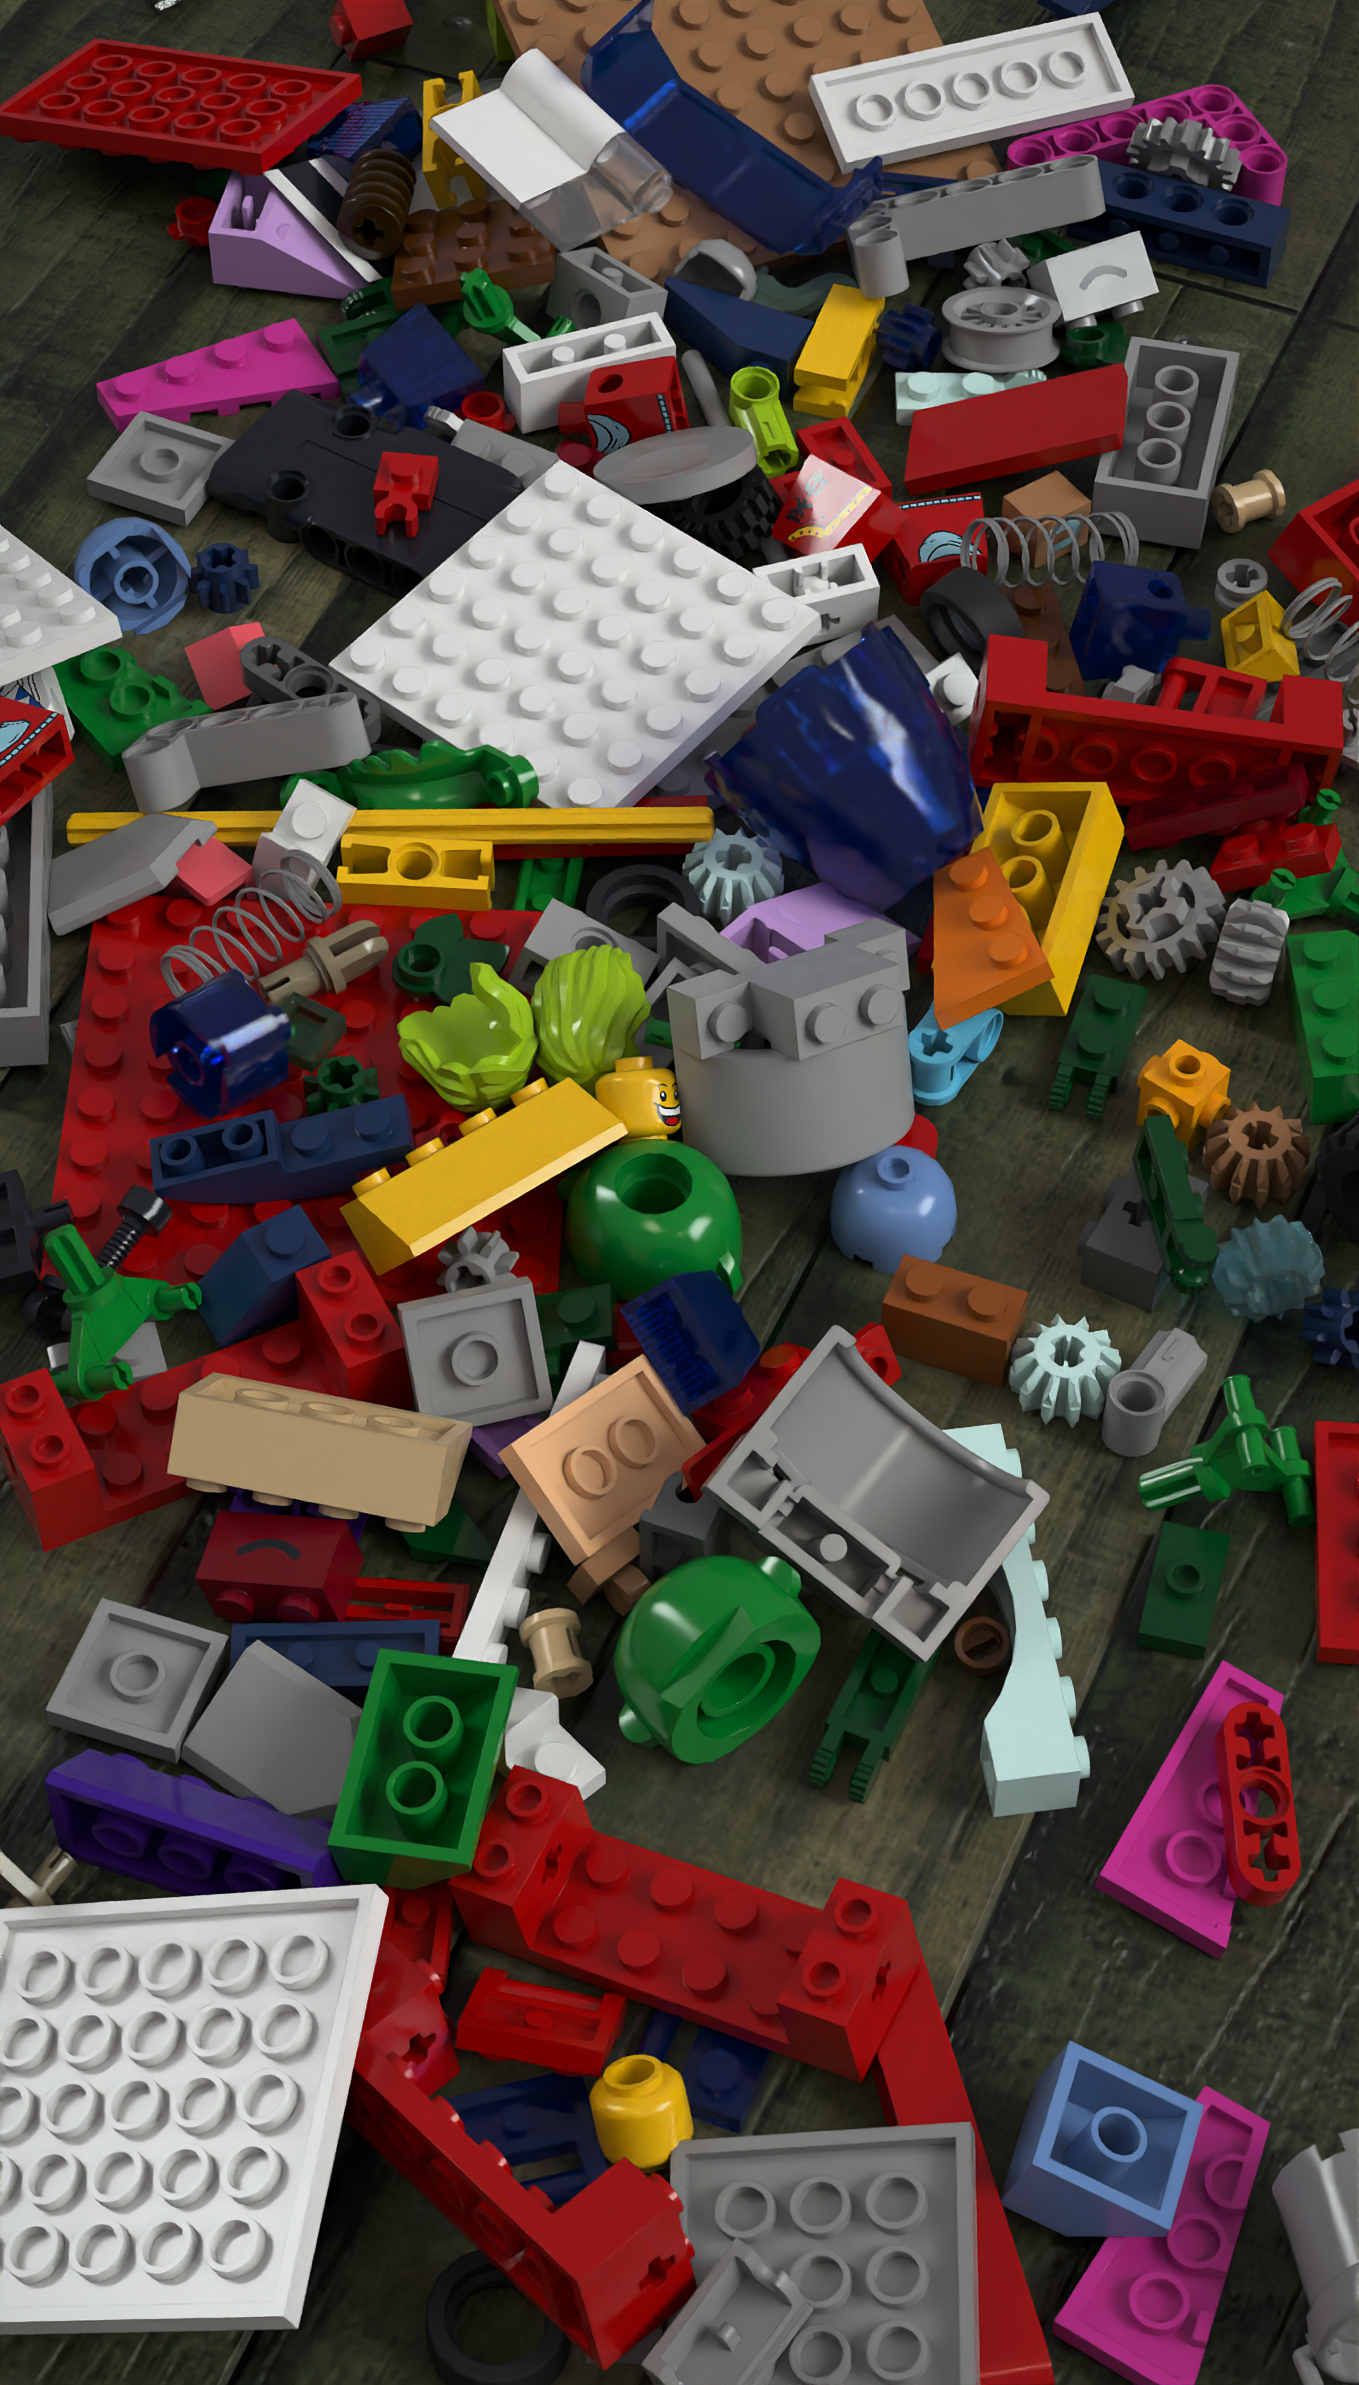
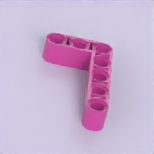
M1213 84L1134 105L1128 110L1089 118L1020 138L1012 142L1007 151L1006 171L1086 154L1094 155L1100 160L1141 170V168L1130 166L1129 161L1131 157L1126 155L1131 137L1139 122L1147 124L1149 118L1152 117L1162 123H1165L1167 117H1172L1178 124H1183L1184 119L1194 120L1202 124V129H1213V137L1229 139L1228 148L1237 149L1240 152L1238 160L1242 161V165L1235 186H1232L1230 194L1280 207L1288 159L1285 152L1238 96L1229 88Z

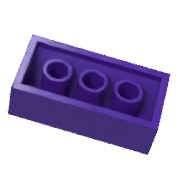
M88 1749L50 1770L44 1782L58 1845L62 1849L63 1854L66 1852L73 1859L184 1897L349 1886L351 1882L343 1879L327 1846L332 1823L322 1819L304 1821L278 1812L274 1806L256 1797L239 1799L213 1790L211 1786L199 1778L190 1775H180L176 1778L149 1769L142 1761L127 1754L117 1753L110 1756Z

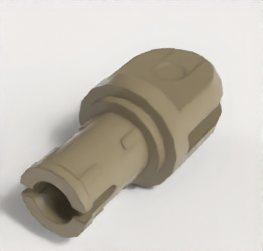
M360 920L323 939L316 935L305 942L306 948L303 950V957L265 977L258 978L256 980L258 988L265 1001L270 999L271 1002L268 1003V1007L273 1014H279L283 1009L320 989L325 993L330 992L336 996L346 990V983L379 965L385 959L389 950L387 939L382 936L377 937L381 929L373 921Z

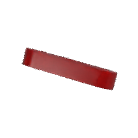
M1244 1702L1234 1706L1228 1712L1215 1736L1228 1877L1236 1894L1246 1902L1256 1906H1272L1287 1896L1301 1871L1286 1730L1283 1721L1274 1710L1261 1703ZM1242 1727L1251 1729L1253 1739L1263 1741L1254 1756V1766L1246 1769L1245 1767L1251 1759L1248 1739L1237 1736ZM1255 1788L1265 1792L1274 1803L1275 1815L1269 1818H1257L1250 1815L1241 1805L1240 1791ZM1267 1838L1270 1839L1263 1848L1265 1865L1267 1869L1278 1871L1272 1882L1264 1880V1874L1261 1869L1250 1868L1260 1853V1840Z

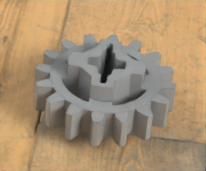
M1153 117L1149 118L1147 124L1139 122L1136 130L1133 132L1126 155L1131 157L1129 165L1132 167L1230 193L1232 186H1235L1242 161L1238 160L1239 150L1228 148L1229 139L1213 137V129H1202V124L1194 120L1184 119L1183 124H1178L1172 117H1167L1165 123Z
M1165 859L1158 861L1155 872L1147 874L1139 866L1135 868L1136 880L1129 884L1118 879L1114 883L1119 894L1116 897H1104L1101 906L1106 914L1099 915L1095 926L1099 934L1095 938L1106 959L1109 958L1117 972L1127 968L1132 978L1139 980L1146 970L1150 969L1155 979L1161 980L1165 974L1166 967L1174 965L1178 972L1183 973L1186 971L1187 964L1185 960L1194 956L1203 960L1207 957L1202 947L1206 941H1219L1221 934L1216 925L1225 922L1227 913L1222 904L1226 901L1216 881L1211 880L1206 868L1203 866L1193 871L1188 860L1182 859L1174 870H1170ZM1192 899L1195 901L1194 908L1189 904ZM1127 930L1131 934L1129 940L1126 939Z

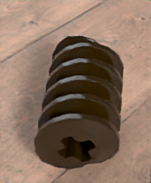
M387 148L372 149L362 154L356 160L349 177L337 219L338 236L344 246L353 254L367 260H382L390 257L399 249L417 179L415 169L410 161L399 152Z

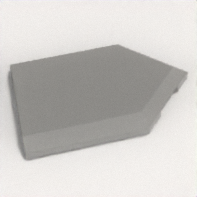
M150 813L52 859L48 916L53 930L58 936L65 935L164 889L179 873L175 863L183 857L192 844L195 843L196 846L203 847L216 833L217 826L211 821L162 813Z
M257 1640L244 1650L183 1744L181 1759L239 1799L256 1797L270 1803L278 1812L304 1821L322 1819L333 1822L363 1709L262 1641Z

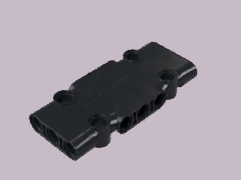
M291 389L285 393L218 458L210 471L207 486L209 496L250 516L257 517L261 514L266 516L267 531L270 537L276 541L285 544L301 542L305 550L320 562L400 599H403L526 490L516 475L507 469L418 429L403 426L394 433L378 426L377 416L368 407L347 405L338 408L298 389ZM383 451L438 456L439 476L430 511L418 510L419 529L413 538L406 537L405 522L399 520L388 523L384 535H379L376 532L374 512L376 506H374L373 487Z

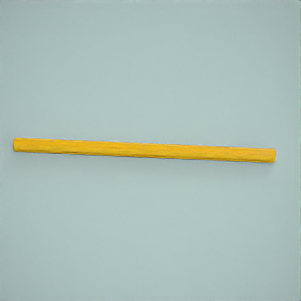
M709 807L356 810L344 834L493 841V845L708 843L712 841L714 835L715 819L713 810ZM283 811L157 813L214 822L218 829L213 836L225 846L257 847L261 833L272 832ZM140 812L74 813L67 820L66 832L68 843L70 846L78 848L148 814Z

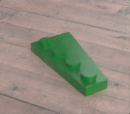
M101 645L52 665L73 726L113 773L125 768L121 756L122 753L152 727L171 720L213 713L212 708L198 698L191 702L180 695L177 685L163 675L158 674L156 677H153L136 666L135 657L120 647L111 649L106 645Z

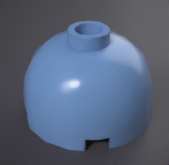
M138 517L116 518L95 528L81 543L74 561V583L117 615L121 631L125 632L135 629V635H140L157 630L167 625L177 615L187 599V595L184 592L188 584L187 574L191 578V566L180 544L156 523Z
M892 1145L872 1157L846 1166L841 1171L830 1200L831 1236L842 1254L854 1261L855 1254L862 1260L873 1262L872 1270L885 1274L896 1273L904 1254L934 1263L942 1256V1248L950 1241V1238L951 1240L953 1239L956 1232L957 1208L953 1183L941 1165L923 1151L904 1145Z

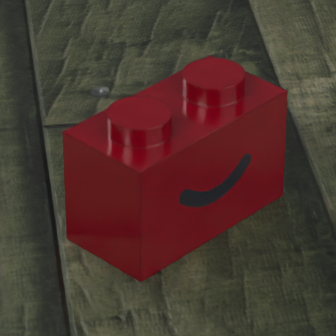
M219 1510L195 1579L214 1615L231 1622L246 1623L252 1619L284 1623L343 1622L364 1557L346 1520Z

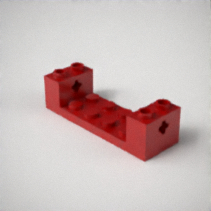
M989 634L970 715L966 785L992 788L994 783L1106 782L1115 805L1130 807L1133 803L1302 761L1309 780L1305 807L1312 805L1321 789H1331L1344 750L1342 682L1283 674L1269 722L1048 692L1046 691L1047 641ZM1299 809L1294 815H1292L1293 820H1295L1296 816L1301 811V809Z
M356 1249L295 1272L299 1320L133 1383L131 1386H127L129 1388L127 1390H115L105 1394L99 1400L87 1401L67 1409L46 1367L1 1384L0 1461L43 1552L45 1553L200 1491L186 1485L187 1477L168 1474L167 1469L179 1393L213 1372L403 1410L414 1407L413 1389L402 1332Z
M518 1765L513 1766L483 1820L471 1871L451 1877L448 1883L471 1940L610 1992L627 1995L629 1999L862 2083L922 1960L908 1901L839 1877L824 1909L814 1908L594 1831L578 1786Z
M389 1940L386 1941L378 1949L343 2119L462 2235L479 2249L496 2268L603 2371L607 2370L683 2307L698 2289L690 2261L695 2257V2251L682 2230L679 2214L683 2212V2205L679 2196L662 2176L653 2173L650 2177H647L625 2156L558 2210L539 2187L532 2185L527 2190L513 2178L512 2170L504 2156L490 2141L483 2140L477 2144L465 2133V2126L461 2118L447 2100L440 2095H437L432 2100L428 2098L461 2072L452 2043L456 2039L457 2031L441 2007L438 1996L444 1992V1988L433 1968L419 1956L410 1960Z

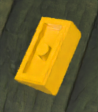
M1267 590L1261 591L1221 619L1220 623L1226 668L1268 680V682L1281 681L1283 674L1299 676L1300 670L1295 639L1286 636L1280 628V621L1285 610Z

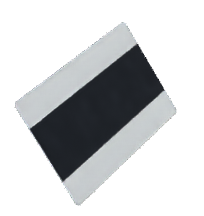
M317 158L264 173L269 181L367 282L393 275L396 252L382 260H367L353 254L344 246L338 236L337 219L348 183L324 158Z

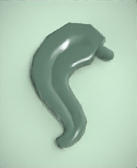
M762 266L757 272L755 271L758 287L751 302L802 318L824 305L833 283L857 288L858 285L847 275L826 273L800 287L789 288L777 282L774 276L768 275V267Z

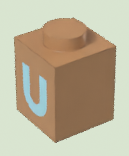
M1056 470L1003 497L1002 517L1010 521L1019 516H1031L1037 520L1044 515H1056L1063 518L1073 513H1080L1087 517L1090 515L1091 501ZM1080 519L1066 521L1074 535L1082 523ZM1045 520L1041 524L1049 536H1051L1058 522L1055 520ZM1001 523L1000 525L1003 532L1008 526L1005 523ZM1017 523L1016 526L1022 532L1024 538H1026L1027 532L1033 523ZM1087 523L1080 532L1077 541L1078 547L1087 544L1089 530ZM1063 525L1056 532L1052 543L1055 559L1072 551V539ZM1038 526L1032 532L1028 542L1029 565L1033 569L1047 564L1048 543ZM1011 528L1006 535L1009 550L1017 553L1022 558L1023 546L1016 531Z

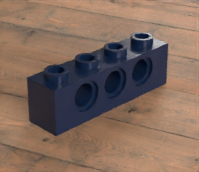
M1097 159L1106 210L1097 217L1068 224V237L1097 244L1140 230L1148 258L1252 286L1267 288L1285 253L1291 209Z

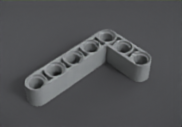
M1086 154L1061 158L857 205L844 211L842 219L852 268L862 295L866 298H882L898 294L909 288L910 283L905 261L1084 221L1101 215L1105 212L1106 208L1097 157Z

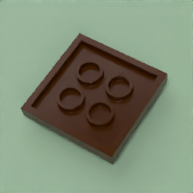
M555 193L550 196L545 206L528 214H525L521 209L517 211L506 199L488 202L485 199H474L463 203L459 208L439 212L434 209H422L411 213L407 218L401 244L395 256L391 293L396 311L463 299L461 294L462 287L458 280L463 272L471 274L475 268L483 269L492 284L500 286L505 291L554 282L559 210Z

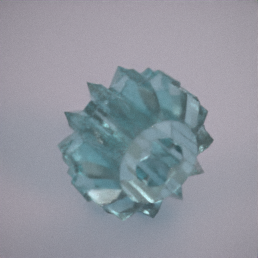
M1280 1214L1268 1223H1262L1255 1217L1252 1226L1244 1230L1231 1228V1240L1217 1244V1246H1220L1218 1249L1220 1254L1215 1266L1211 1267L1213 1271L1212 1280L1218 1294L1222 1295L1225 1305L1231 1309L1234 1317L1248 1315L1254 1323L1261 1322L1268 1315H1275L1281 1320L1285 1311L1291 1308L1303 1310L1304 1298L1315 1296L1321 1292L1319 1280L1326 1274L1323 1266L1324 1258L1318 1244H1315L1311 1232L1304 1227L1302 1221L1288 1223Z

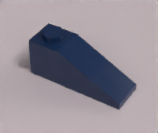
M668 276L664 281V289L668 291L664 309V324L690 347L700 351L702 357L730 381L733 375L742 368L759 366L770 370L779 379V400L787 403L799 386L794 382V368L815 322Z

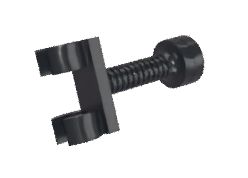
M136 1185L130 1187L116 1207L122 1221L95 1257V1261L100 1268L112 1267L117 1272L118 1268L126 1260L125 1258L129 1256V1253L137 1245L136 1243L140 1241V1238L144 1235L157 1238L174 1216L170 1207L162 1199L149 1190ZM45 1274L40 1281L43 1289L31 1293L25 1300L22 1307V1319L37 1323L49 1305L50 1312L47 1319L40 1324L35 1332L46 1336H56L63 1331L71 1333V1313L62 1300L63 1293L68 1286L63 1278Z

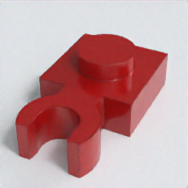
M382 452L373 487L377 534L384 535L387 524L396 520L405 522L406 537L413 538L417 534L419 529L418 510L430 511L439 476L438 456Z

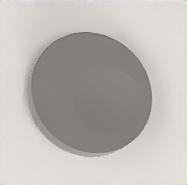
M731 426L697 427L656 435L624 446L601 459L595 465L593 474L597 482L636 505L672 500L681 501L719 488L744 476L756 465L757 454L753 435L745 429Z

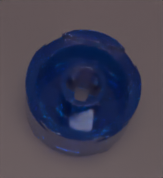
M231 968L168 1002L151 1015L149 1034L156 1059L166 1054L175 1071L165 1078L180 1100L202 1118L212 1119L217 1115H220V1118L225 1115H229L280 1086L289 1078V1059L285 1040L289 1039L292 1035L289 1020L278 1006L270 1005L267 1007L262 998L249 986L246 978L237 969Z

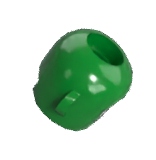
M640 1139L621 1143L602 1152L588 1163L584 1170L573 1169L558 1184L557 1195L563 1202L568 1204L565 1222V1241L568 1253L579 1277L592 1285L611 1283L617 1300L640 1304L651 1312H655L653 1304L658 1307L662 1302L669 1311L665 1316L667 1323H691L698 1320L699 1316L706 1311L707 1316L713 1313L726 1302L728 1297L734 1296L743 1286L740 1272L743 1254V1233L735 1196L722 1171L713 1161L696 1149L680 1142L666 1139ZM655 1308L656 1312L658 1313V1315L655 1314L657 1320L660 1321L661 1318L665 1322L664 1318Z
M732 1555L701 1556L688 1561L657 1580L634 1605L624 1622L615 1648L614 1669L620 1694L626 1701L619 1714V1726L624 1736L639 1748L652 1749L661 1744L663 1748L677 1759L691 1764L713 1762L730 1753L764 1727L792 1697L814 1663L821 1645L819 1625L797 1598L802 1587L800 1574L788 1563L774 1556H766L758 1562L752 1563Z

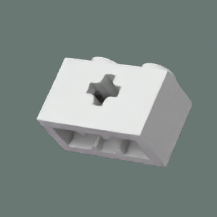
M862 543L753 568L752 573L821 614L822 629L804 646L841 638L877 622L880 585Z

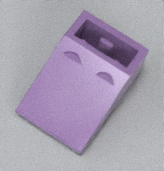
M238 170L232 171L208 231L213 283L344 300L343 298H346L348 293L358 292L361 288L375 284V281L367 282L265 175L247 177L240 175Z
M827 880L753 904L719 934L739 948H746L752 951L761 963L766 965L825 945L824 934L873 918L901 928L904 927L832 880ZM905 929L907 957L909 958L920 948L922 939Z

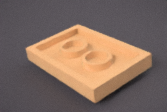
M644 1353L497 1453L574 1566L595 1554L631 1525L633 1526L639 1522L644 1509L651 1511L665 1480L674 1472L682 1471L683 1463L707 1446L686 1415L684 1417L681 1412L682 1409L678 1407V1403L675 1402L673 1395H671ZM684 1475L682 1490L688 1486Z

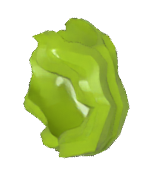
M604 944L600 947L593 945L588 950L578 949L570 953L565 952L546 964L543 974L535 984V991L530 1002L534 1033L539 1041L535 1058L541 1072L548 1078L550 1088L569 1077L596 1099V1082L601 1076L616 1072L615 1060L640 1057V1051L634 1041V1037L643 1021L650 1015L651 1005L646 999L642 978L633 969L631 954L623 953L620 947L613 949L609 944Z
M470 963L472 991L475 995L462 993L453 998L452 1004L449 1007L438 1006L433 1012L417 1011L404 1017L397 1024L398 1033L401 1037L398 1046L404 1060L431 1084L446 1102L456 1110L466 1114H479L490 1107L493 1111L507 1107L512 1101L510 1096L524 1088L533 1066L532 1062L539 1041L534 1033L533 1015L526 997L511 984L501 979L491 965Z

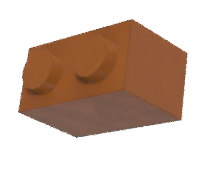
M904 1254L882 1302L881 1325L885 1328L894 1354L1003 1388L1010 1371V1366H1012V1348L1016 1344L1017 1338L1024 1337L1028 1292Z

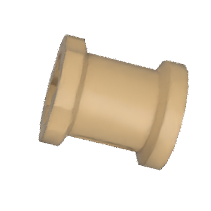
M1268 469L1258 471L1254 474L1253 480L1236 486L1227 483L1218 485L1212 492L1211 500L1217 522L1226 533L1230 534L1239 532L1244 528L1245 523L1261 517L1272 520L1282 516L1286 505L1282 484L1275 477L1274 473Z
M553 1608L537 1612L525 1619L519 1628L520 1640L524 1647L530 1649L536 1673L533 1675L534 1689L551 1692L558 1700L580 1694L588 1689L594 1681L591 1664L582 1658L577 1639L581 1629L579 1617L576 1612L570 1609Z

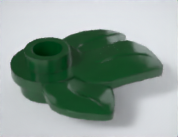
M1119 322L1098 324L1095 327H1077L1067 332L1066 342L1061 345V358L1071 363V366L1079 371H1089L1119 363L1124 365L1131 338L1124 336V329Z
M456 913L438 916L421 924L416 929L414 941L408 942L399 950L391 966L392 980L401 992L409 996L419 998L433 996L449 1007L452 1004L453 998L462 993L475 995L472 991L470 963L491 965L499 976L510 957V947L506 944L463 938L462 923Z

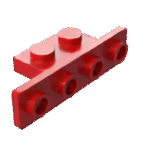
M870 1322L853 1335L857 1339L855 1345L862 1358L888 1386L901 1377L900 1366L883 1325ZM789 1342L769 1349L760 1357L759 1363L735 1381L719 1386L712 1393L708 1401L690 1413L699 1435L713 1440L684 1462L681 1467L695 1502L699 1501L702 1497L700 1488L738 1439L753 1428L811 1354L812 1350Z

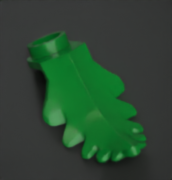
M432 740L422 744L419 759L404 750L393 749L389 752L390 765L379 757L370 755L365 758L366 764L360 759H353L351 764L344 765L343 769L337 773L339 783L346 790L347 799L350 802H354L357 799L358 810L474 809L477 805L490 802L502 809L528 808L530 801L535 800L539 794V782L536 772L522 755L511 757L488 744L463 750L449 746L439 740Z

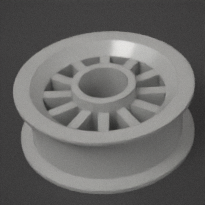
M982 287L957 293L948 298L942 305V315L950 323V334L942 342L941 352L948 361L955 365L981 372L1013 373L1045 366L1059 355L1060 346L1058 341L1052 337V324L1060 317L1061 306L1054 298L1047 294L1020 287Z

